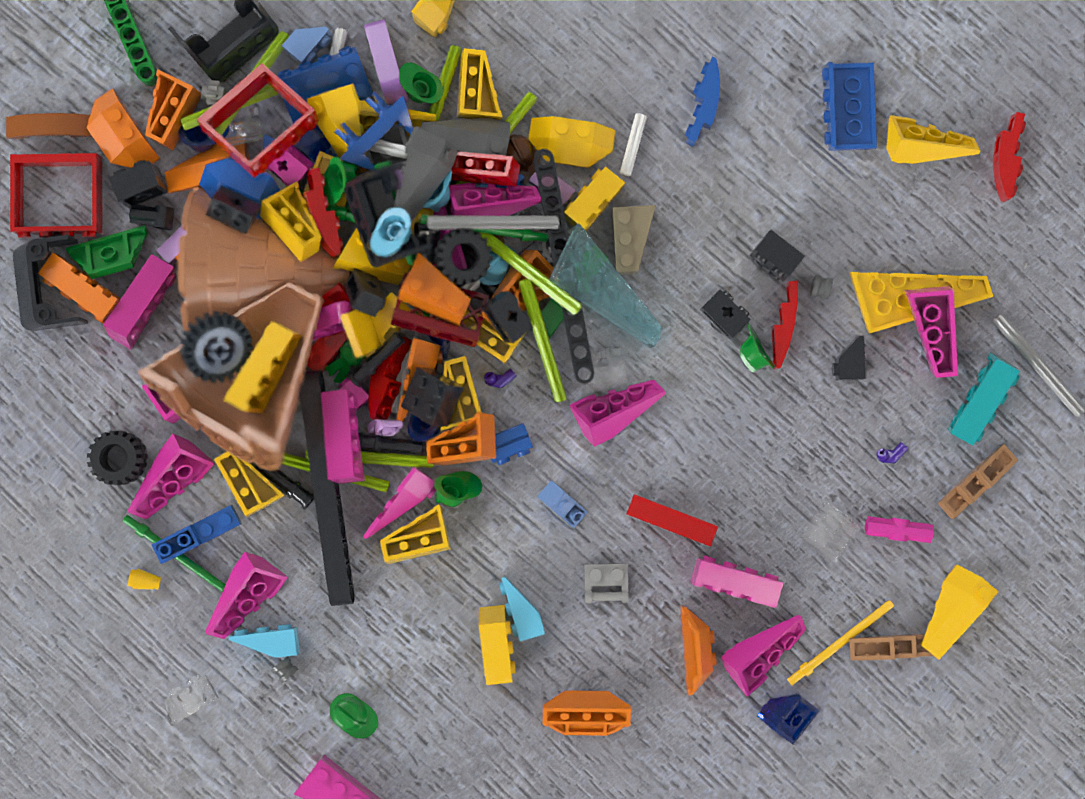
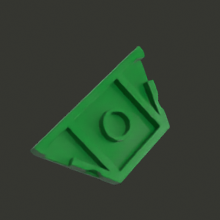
M146 225L66 247V251L91 279L134 268L149 232Z

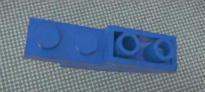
M715 57L711 58L710 63L705 62L701 74L704 75L702 83L697 81L693 91L696 94L694 101L702 105L697 104L693 113L696 120L693 125H688L684 135L688 137L686 143L692 146L695 145L702 127L710 130L716 115L720 94V76Z
M230 505L151 546L160 564H163L225 534V532L242 523L233 505Z

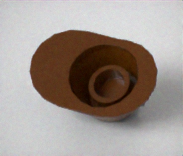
M514 134L509 136L506 156H512L521 166L519 175L522 174L525 177L524 184L529 183V179L536 172L534 166L536 151L528 138Z

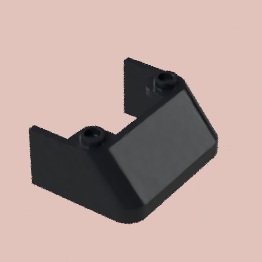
M235 0L234 8L239 15L208 41L199 34L190 35L187 39L183 40L172 26L168 30L211 80L223 82L278 35L279 29L277 24L258 0Z
M403 162L371 170L346 183L345 194L367 258L373 267H379L432 248L431 243L420 246L419 239L411 233L409 240L393 254L380 256L371 249L370 241L378 221L387 210L394 208L395 202L391 192L396 189L398 184V178L394 171L403 167Z
M69 235L33 239L15 249L13 263L21 325L25 329L39 331L88 324L87 319L80 317L57 319L55 308L49 304L42 303L38 274V261H42L47 257L49 248L78 244L77 239Z

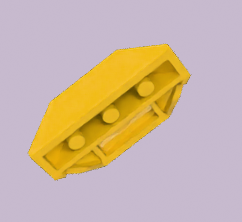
M555 116L531 118L528 140L537 151L540 149L550 150L554 156V162L557 164L590 168L613 152L616 130L596 122ZM542 155L546 162H550L548 156Z

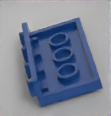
M347 46L341 48L337 54H325L319 57L318 61L310 63V61L304 62L297 69L292 71L285 69L279 72L277 76L306 102L310 97L350 84H354L359 101L371 97L373 93L356 47L351 48ZM283 98L294 124L303 115Z
M828 62L825 68L822 69V80L826 81V89H823V102H827V110H824V123H827L828 132H825L824 142L825 145H828V151L876 149L874 63L833 64V62Z

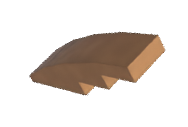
M1005 444L1001 445L955 485L938 502L939 506L951 519L956 518L969 504L974 503L988 488H991L1018 459Z
M925 634L849 638L851 661L893 660L895 658H917L933 655L921 646Z

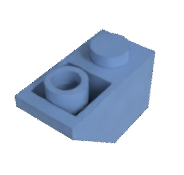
M327 27L295 29L282 47L285 52L300 64L307 61L313 63L317 58L316 53L330 43L332 34Z
M552 480L537 496L573 528L588 513Z

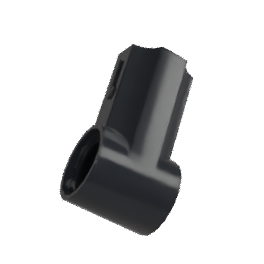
M132 204L129 212L130 223L153 226V228L161 230H172L175 208L160 205L150 207Z
M415 222L414 235L419 239L420 246L430 243L432 248L419 253L431 264H436V262H433V258H435V253L433 252L434 248L438 246L437 242L440 239L441 230L429 229L427 224Z

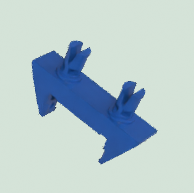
M374 91L371 95L377 103L370 98H367L365 102L379 114V119L362 136H357L345 122L341 127L346 134L339 129L335 131L348 145V150L339 158L341 161L355 164L368 170H374V164L364 153L395 122L411 136L413 126L403 96L392 106H388Z

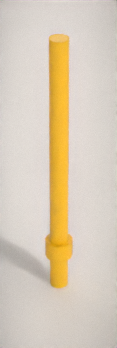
M890 600L886 601L808 663L804 662L800 665V669L787 678L790 685L793 686L804 676L808 677L814 672L813 669L850 641L849 638H855L894 607L893 603Z

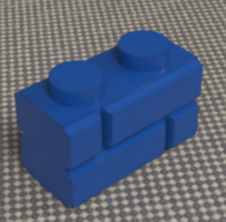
M524 423L495 434L496 458L491 460L492 463L497 462L499 466L509 462V457L517 454L518 457H522L531 453L529 449L533 448Z

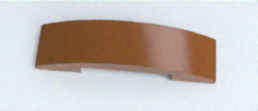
M36 113L6 117V138L29 139V137L37 136L92 137L86 128L90 115Z

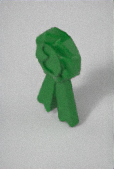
M347 340L340 347V358L328 365L325 370L329 371V376L334 375L339 370L334 382L340 384L348 377L347 373L351 367L360 365V361L366 358V354L356 358L350 341Z

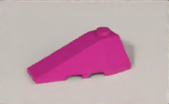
M800 615L794 616L739 642L727 650L721 657L725 670L747 697L768 678L765 674L773 665L777 667L781 662L779 660L781 654L785 650H790L805 632L806 628Z

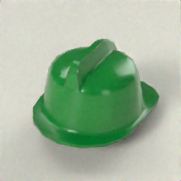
M412 62L401 66L399 70L400 84L412 101L420 104H431L441 99L443 86L436 75Z
M338 157L331 158L324 173L325 186L323 187V193L327 196L328 205L337 204L345 192L346 183L356 179L357 165L341 161Z
M748 322L751 335L741 345L740 357L751 372H755L768 365L775 368L772 360L763 349L753 326Z
M458 471L438 476L434 484L437 496L436 502L448 507L459 506L464 500L472 499L482 492V482L477 475L467 471Z
M344 693L338 695L330 705L331 719L349 735L364 739L370 737L375 732L378 726L377 714L357 696Z

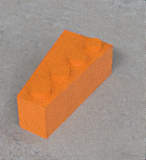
M54 252L38 272L43 277L42 281L51 288L57 287L61 290L59 293L68 300L73 299L76 301L79 308L87 313L91 312L95 315L94 318L102 324L105 323L121 299Z

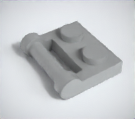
M628 563L584 564L585 603H592V601L629 602ZM591 586H621V592H591Z

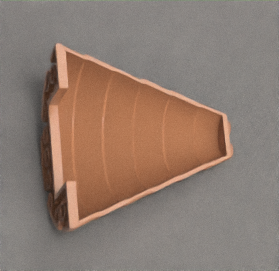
M194 187L193 192H189L181 221L183 230H186V235L180 236L178 261L179 292H182V296L186 300L182 302L180 307L183 329L186 331L190 330L188 327L190 322L194 325L197 323L195 318L198 316L202 320L205 318V313L213 316V311H218L220 315H222V312H227L229 316L234 315L239 310L267 296L288 282L295 286L298 284L313 295L315 293L322 298V295L338 282L344 286L352 273L344 269H333L340 255L331 257L321 244L317 253L301 262L263 219L256 218L253 226L245 234L207 216L206 212L211 198L202 187Z
M288 282L234 314L249 331V335L253 340L251 343L253 351L264 335L266 327L272 321L280 323L302 335L263 414L245 412L223 400L238 377L236 371L232 373L234 378L230 380L226 376L225 382H220L216 379V383H211L209 379L203 381L200 376L197 378L182 358L183 355L180 352L182 345L163 355L162 359L145 368H141L138 374L149 388L155 389L161 395L160 399L195 430H199L202 427V431L210 437V441L247 463L251 464L254 461L260 468L276 470L282 464L286 442L289 438L293 414L296 410L300 386L303 382L306 362L310 354L313 334L316 330L324 300L318 294L314 293L312 295L298 284L295 286ZM224 338L225 342L230 347V338ZM204 347L203 356L209 357L210 354Z

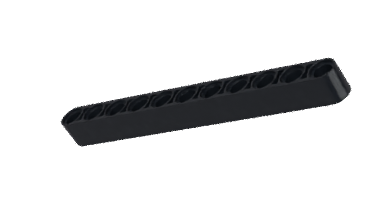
M540 149L535 153L534 166L544 216H557L562 222L560 229H547L556 282L561 289L565 283H571L574 286V291L569 295L581 303L554 156L550 150ZM545 155L548 156L550 162L547 165H541L538 163V158ZM544 177H551L554 180V184L546 187L541 181ZM555 198L558 201V205L555 208H549L546 205V200ZM556 241H564L566 248L563 251L556 250L554 248ZM560 262H567L570 265V270L568 272H561L558 269V264ZM582 304L580 311L574 316L569 315L566 312V308L561 305L574 376L579 383L587 384L594 377V367ZM574 325L580 326L582 328V335L579 337L572 336L570 328ZM575 348H585L586 356L582 359L577 358L574 355ZM581 368H587L590 371V378L587 380L580 379L578 371Z
M321 370L304 372L299 395L328 598L331 606L354 604L355 594L339 483L328 480L321 392H326L323 372Z

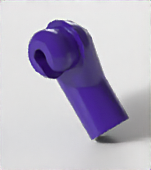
M511 368L502 375L490 371L484 375V380L490 387L503 388L517 375Z
M900 442L893 450L879 449L876 457L882 463H896L909 449Z

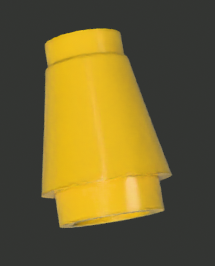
M139 568L137 570L131 569L127 586L132 587V589L159 590L161 577Z

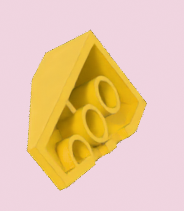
M890 115L888 119L886 149L891 160L896 163L913 164L976 155L981 151L977 142L972 137L953 131L943 133L936 129L934 125L929 124L927 128L916 124L917 120Z
M957 564L942 582L941 593L938 600H936L932 619L929 621L921 644L938 660L987 608L999 592L981 576Z

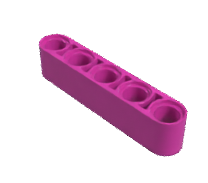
M338 302L322 307L312 340L345 330L341 315L352 311L351 304L349 302Z

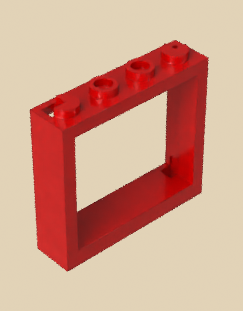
M263 63L197 119L202 131L254 178L265 172L273 161L281 158L290 146L298 143L300 138L307 131L312 130L319 122L315 109ZM268 84L303 116L249 162L215 129Z
M97 153L10 154V232L17 234L19 238H31V234H39V237L42 238L53 237V234L69 235L71 237H74V234H82V237H95V234H102V157ZM92 166V226L24 227V167Z

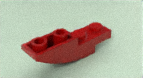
M1016 112L1010 117L1007 131L1002 130L999 132L995 141L993 155L994 180L1000 201L1006 202L1015 196L1017 191L1016 179L1020 177L1023 170V165L1021 164L1022 157L1014 155L1019 151V135L1023 133L1026 126V121H1024L1025 114Z
M311 168L307 172L309 191H305L302 194V198L305 199L309 214L312 215L320 233L321 246L331 257H337L343 250L342 239L338 237L337 230L340 228L339 218L335 216V211H326L328 199L323 193V187L325 186L324 175L321 174L320 168Z
M402 336L405 343L379 365L375 375H371L369 386V414L371 419L387 420L391 414L392 406L402 384L396 378L401 371L402 362L409 351L412 341L407 337Z

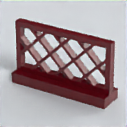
M404 272L399 294L409 273ZM458 287L470 299L483 300L482 306L487 303L489 295ZM397 298L390 325L476 347L483 322V316L481 315L483 310L481 307L474 311L469 304L467 309L470 313L462 318L461 326L457 327L440 318L437 320L436 318L438 317L436 316L426 317L416 307L410 311L401 310L399 308L403 301ZM472 316L477 323L476 330L467 328L463 321Z

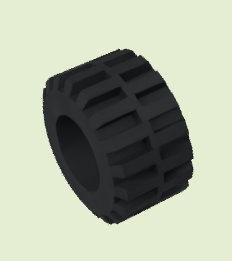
M458 229L450 231L443 235L441 240H438V246L434 248L433 252L435 253L433 262H436L437 267L435 268L452 283L464 285L477 282L486 275V270L490 269L489 261H492V256H490L489 251H492L491 246H487V239L482 238V234L479 232H473L474 230ZM458 244H466L473 252V263L466 270L458 269L452 262V251Z
M124 431L104 432L101 434V437H96L94 439L95 443L89 446L91 453H87V458H90V462H87V465L93 469L90 471L91 474L96 475L98 481H103L104 484L125 485L137 480V476L143 474L142 468H146L147 465L144 460L148 458V455L144 454L146 447L141 445V440L134 437V434ZM116 445L122 446L127 453V463L120 471L113 470L108 463V453Z

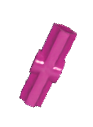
M867 516L864 528L866 535L888 537L891 540L905 542L911 540L931 543L934 534L933 525L910 522V520L898 518L886 519Z

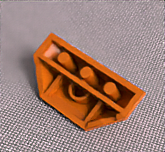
M113 88L94 101L86 128L111 164L132 168L136 162L142 160L150 161L154 164L161 159Z
M685 605L680 606L686 688L688 695H694L711 675L713 666L716 665V654L711 649V644L715 643L714 631H710V627Z
M565 690L543 705V725L549 726L563 735L608 736L631 724V706L609 691Z

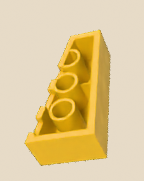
M272 321L266 327L264 335L223 400L245 412L263 414L302 335L280 323Z

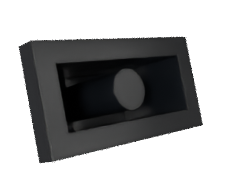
M864 336L855 337L838 355L835 363H832V375L836 377V381L866 379Z

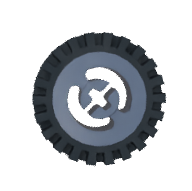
M213 311V316L205 313V318L202 320L198 316L195 318L197 323L195 325L191 322L189 323L188 327L190 330H184L183 336L185 339L180 341L182 345L180 352L183 355L184 362L197 378L200 376L203 381L209 379L211 383H216V379H218L220 382H225L226 376L230 380L233 379L232 373L236 371L239 375L241 372L240 367H244L246 359H249L251 356L250 351H253V345L251 344L253 340L249 335V331L234 315L229 316L227 312H222V315H220L218 311ZM224 338H230V347L227 345ZM204 347L210 354L209 357L203 356Z

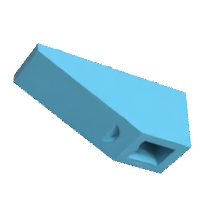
M503 576V582H500L499 586L502 595H507L509 603H506L505 606L508 616H513L515 624L511 625L514 637H519V640L523 641L544 635L545 630L539 610L506 576Z
M291 624L278 625V629L270 630L269 626L256 628L257 632L249 633L248 629L235 630V634L229 636L230 641L274 658L294 656L300 653L297 627H291Z

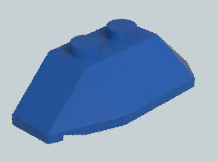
M232 157L206 164L199 183L210 198L213 197L222 185L261 205L263 200L280 191V188L270 174L263 172L254 178ZM261 208L259 210L257 219H262L260 217Z

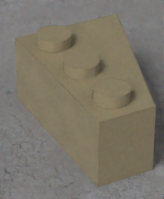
M656 205L612 208L615 275L637 274Z

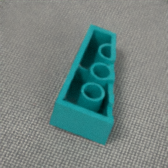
M991 352L987 357L990 361L988 366L981 368L977 375V386L973 385L967 393V404H961L948 427L951 434L972 446L975 442H979L985 433V426L987 423H992L996 416L995 410L999 404H1004L1008 397L1007 391L1011 386L1014 387L1020 378V375H1018L1020 371L1014 365Z

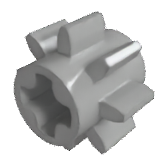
M209 80V85L204 84L202 87L201 98L202 101H206L208 107L213 106L226 94V87H221L222 83L220 81Z

